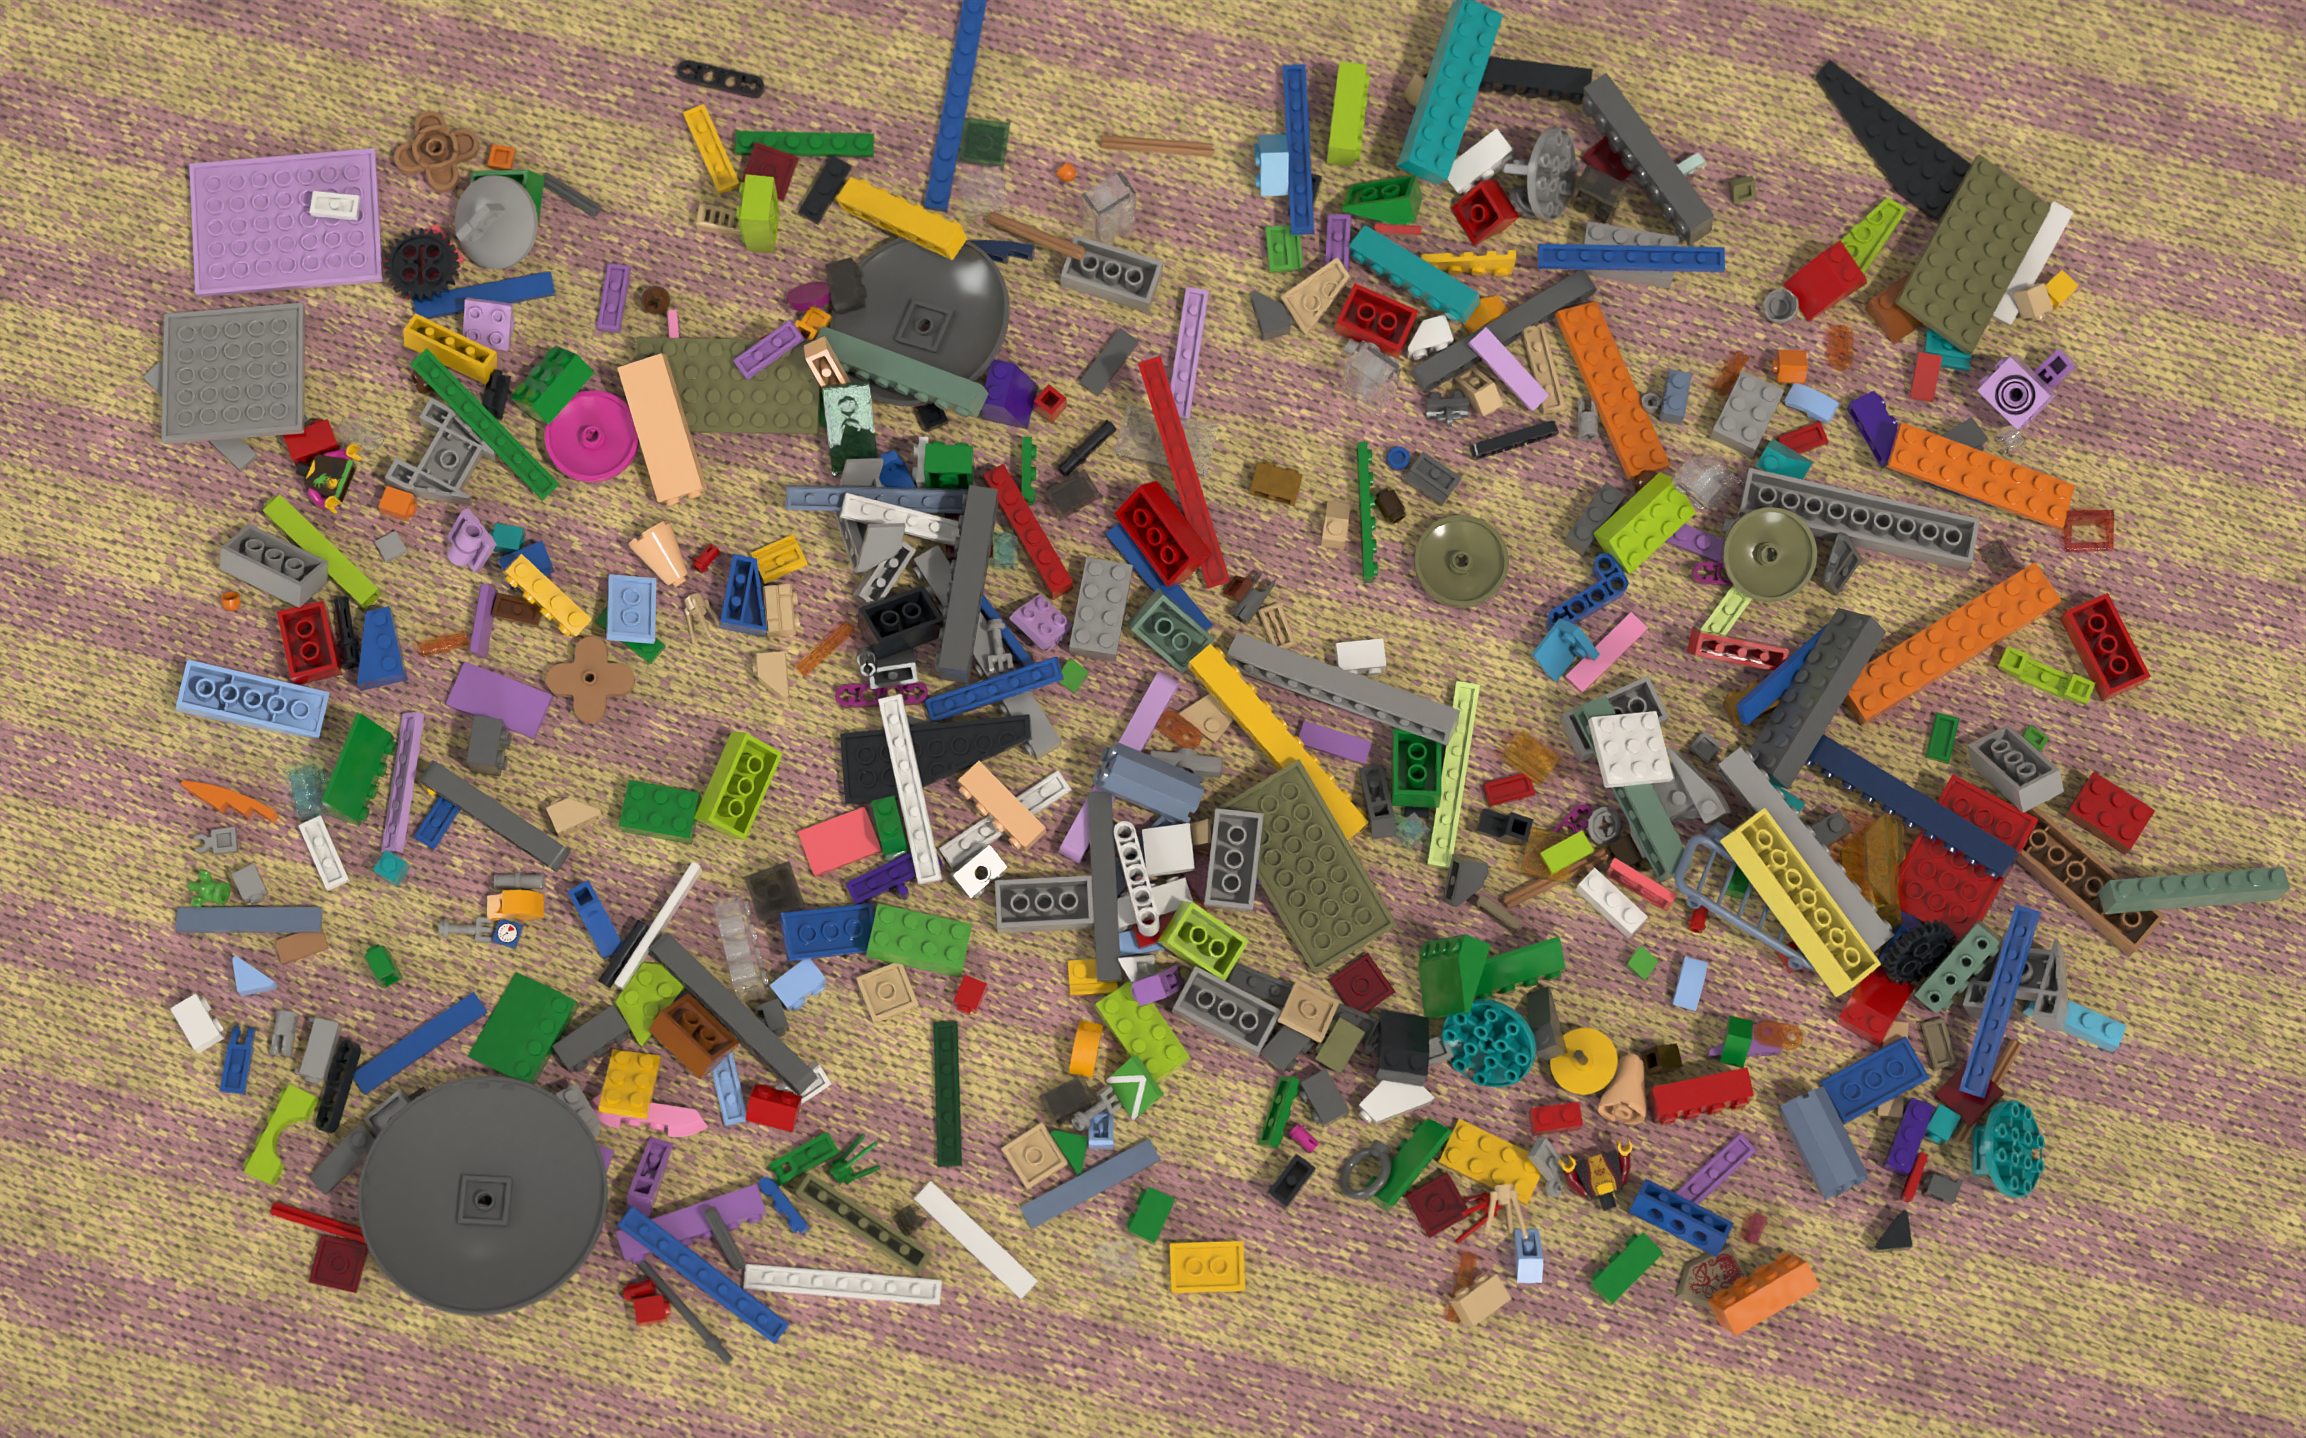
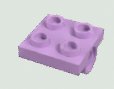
M466 298L463 336L490 349L508 351L510 349L515 320L514 314H512L513 304Z
M469 508L461 511L447 536L448 540L452 543L447 553L449 560L458 566L468 564L474 573L484 567L496 546V542L491 534L485 530L478 517Z
M1041 594L1013 612L1009 618L1042 650L1046 649L1047 651L1053 649L1063 636L1073 628V624Z

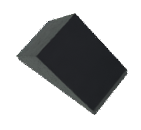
M1906 1210L1898 1214L1873 1246L1872 1252L1903 1251L1913 1247L1909 1216Z

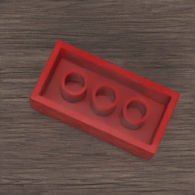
M1157 480L1140 485L1114 513L1167 587L1185 582L1211 555L1210 551Z
M2108 593L2071 608L2061 616L2060 620L2091 681L2096 683L2094 687L2102 702L2145 684L2151 677Z
M1748 1067L1655 1086L1647 1094L1653 1123L1660 1122L1661 1125L1672 1124L1675 1122V1119L1684 1117L1685 1121L1698 1118V1115L1707 1112L1708 1116L1722 1113V1110L1731 1107L1732 1111L1743 1109L1755 1096Z

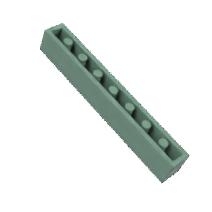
M822 326L816 340L823 336L827 338L846 373L851 371L860 379L866 381L868 378L875 380L876 384L884 388L888 386L894 387L897 392L903 395L910 393L924 403L928 401L934 402L937 407L943 410L950 408L964 418H967L968 415L977 418L989 395L982 384Z
M1606 696L1583 704L1573 713L1597 761L1598 758L1588 720L1591 717L1616 715L1613 705ZM1651 784L1611 787L1659 882L1661 883L1675 877V872L1685 849L1680 841L1678 832L1673 828L1669 820L1668 812L1663 808L1658 798L1656 789ZM1691 861L1688 866V869L1693 866Z
M2284 867L2109 880L2098 894L2104 914L2275 901L2279 900L2290 889Z

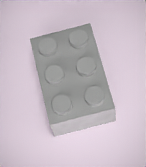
M1741 371L1710 439L1752 458L1784 390L1745 371Z

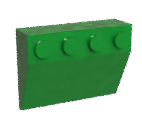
M358 712L321 802L333 818L360 827L361 822L366 821L370 812V808H368L371 799H375L378 793L379 786H377L379 777H383L386 773L387 764L385 762L388 755L393 754L396 742L392 733Z
M1467 934L1425 941L1419 951L1420 960L1418 963L1425 1017L1434 1019L1470 1013L1491 944Z
M516 972L468 1057L506 1078L535 1085L555 1050L553 1045L562 1038L578 1010L579 1004L559 991Z

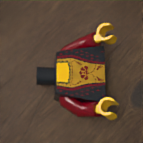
M1627 1138L1628 1143L1625 1147H1621L1619 1139L1616 1140L1619 1153L1617 1150H1613L1577 1162L1567 1154L1569 1161L1565 1165L1560 1158L1558 1159L1559 1166L1564 1169L1563 1173L1568 1187L1588 1201L1599 1198L1603 1212L1617 1207L1613 1194L1621 1192L1623 1186L1627 1184L1631 1169L1630 1152L1633 1147L1629 1138Z

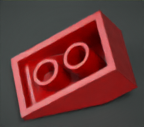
M1840 240L1821 252L1785 281L1783 285L1797 297L1799 309L1809 322L1866 285L1867 279Z
M1878 966L1861 980L1841 1012L1837 1024L1880 1048L1915 986L1908 982L1904 985L1900 983L1895 984L1885 974L1883 968Z

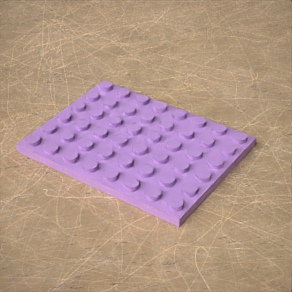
M375 148L189 164L196 297L384 282ZM313 191L360 196L357 221L311 216L310 207Z

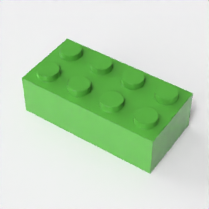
M878 903L866 957L960 978L972 924Z

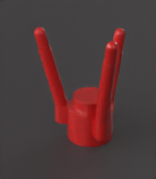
M1483 1192L1479 1195L1463 1198L1465 1203L1477 1201V1205L1462 1211V1215H1467L1477 1210H1480L1483 1215L1486 1213L1487 1215L1455 1240L1456 1243L1466 1239L1487 1222L1491 1201L1490 1193ZM1496 1200L1493 1218L1498 1216L1497 1211L1502 1209V1205H1498V1200Z

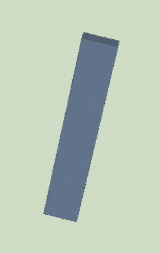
M178 907L175 930L177 933H321L323 909L322 907Z
M1147 1139L1021 1206L1020 1209L1032 1230L1160 1162L1161 1159L1150 1139Z

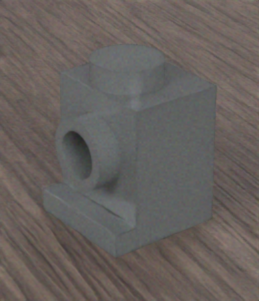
M779 998L756 1006L759 1015L764 1013V1016L760 1017L761 1021L778 1038L786 1034L785 1031L790 1029Z
M1938 1173L1937 1175L1926 1174L1922 1183V1187L1925 1188L1923 1195L1951 1206L1956 1201L1963 1180L1957 1179L1953 1182L1950 1176L1943 1173Z

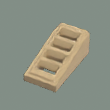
M699 204L696 223L698 231L742 236L740 235L739 219L737 229L733 228L734 218H737V211ZM706 214H710L709 222H705ZM716 215L719 216L718 224H714ZM725 216L729 217L728 227L724 226Z

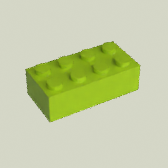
M1339 61L1326 164L1354 167L1355 160L1360 159L1370 73H1366V64Z
M746 175L745 183L741 182L740 196H742L741 204H738L737 218H739V227H741L742 243L746 244L747 251L775 254L780 207L774 177Z
M1659 472L1593 534L1604 552L1614 557L1622 571L1631 574L1696 514V511L1678 481Z
M731 731L694 819L729 838L746 840L783 753L746 732Z
M1130 980L1097 1002L1095 1010L1130 1059L1137 1054L1156 1083L1188 1063L1190 1056L1154 1003L1151 1002L1140 1006L1139 1002L1135 1001L1132 995L1133 982Z

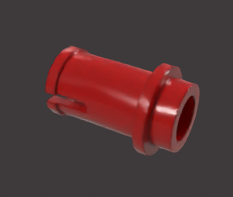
M708 543L697 558H693L691 565L701 574L704 571L707 572L709 570L708 566L721 552L715 545L713 546L712 543Z
M1702 905L1700 908H1694L1691 920L1687 922L1690 931L1702 933L1706 929L1705 921L1709 909Z
M652 1278L635 1284L629 1282L623 1287L625 1300H630L631 1302H633V1299L655 1294L656 1292Z

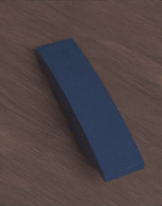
M999 240L970 241L981 248L993 261L1007 265L1010 256L1033 261L1035 254L1034 245Z

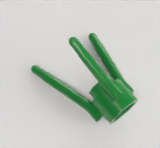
M862 1133L837 1160L832 1162L833 1166L829 1170L839 1184L845 1181L848 1185L858 1178L880 1170L881 1167L877 1165L851 1175L854 1172L851 1165L878 1145L877 1141L864 1148L849 1161L845 1160L866 1137Z

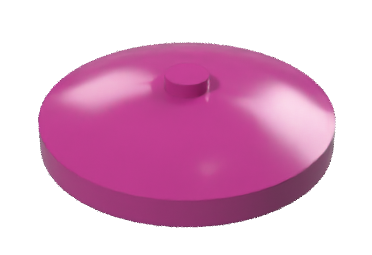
M588 390L576 393L550 425L546 424L545 445L553 464L566 476L587 483L603 482L622 473L635 458L640 442L629 406L617 396L604 391Z

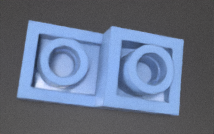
M1793 383L1784 400L1786 406L1805 411L1809 418L1828 424L1839 406V403L1832 398L1799 383Z
M1684 956L1678 975L1679 981L1672 1000L1673 1005L1696 1011L1708 962Z

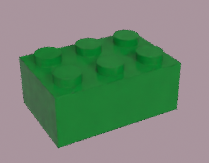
M555 345L554 348L547 351L541 363L530 371L527 379L515 388L514 394L510 398L526 415L550 425L595 372L578 354Z
M940 441L926 444L924 462L926 488L969 489V485L974 486L975 463L973 446L963 442L955 443V445H945L944 442Z
M1393 729L1391 740L1392 806L1439 808L1442 796L1441 743L1402 729Z
M629 780L619 822L620 830L625 833L692 845L697 824L694 816L701 803V795L699 792Z

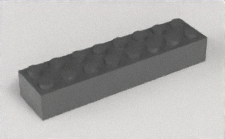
M1605 73L1585 86L1582 97L1583 112L1588 118H1593L1596 122L1595 127L1601 135L1605 134L1612 151L1620 154L1623 158L1621 161L1628 171L1632 170L1639 187L1647 190L1651 203L1654 206H1659L1662 210V217L1668 224L1671 223L1676 229L1675 234L1679 237V240L1681 242L1685 241L1688 246H1691L1712 232L1714 214L1610 76Z
M969 485L968 492L963 494L962 506L963 513L965 514H960L958 529L959 536L961 537H956L954 551L957 560H952L950 574H952L951 581L953 583L949 582L947 587V603H949V606H944L943 626L945 628H941L939 634V648L941 651H937L935 657L936 671L939 672L940 679L961 683L969 682L999 504L998 489Z
M1841 608L1837 609L1750 748L1749 752L1755 760L1753 763L1758 769L1762 768L1768 774L1769 782L1772 785L1785 789L1790 788L1885 635L1886 631L1871 616Z

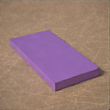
M464 661L446 706L471 716L503 719L510 731L535 740L553 695Z

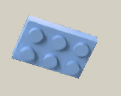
M609 574L606 640L654 644L656 578Z

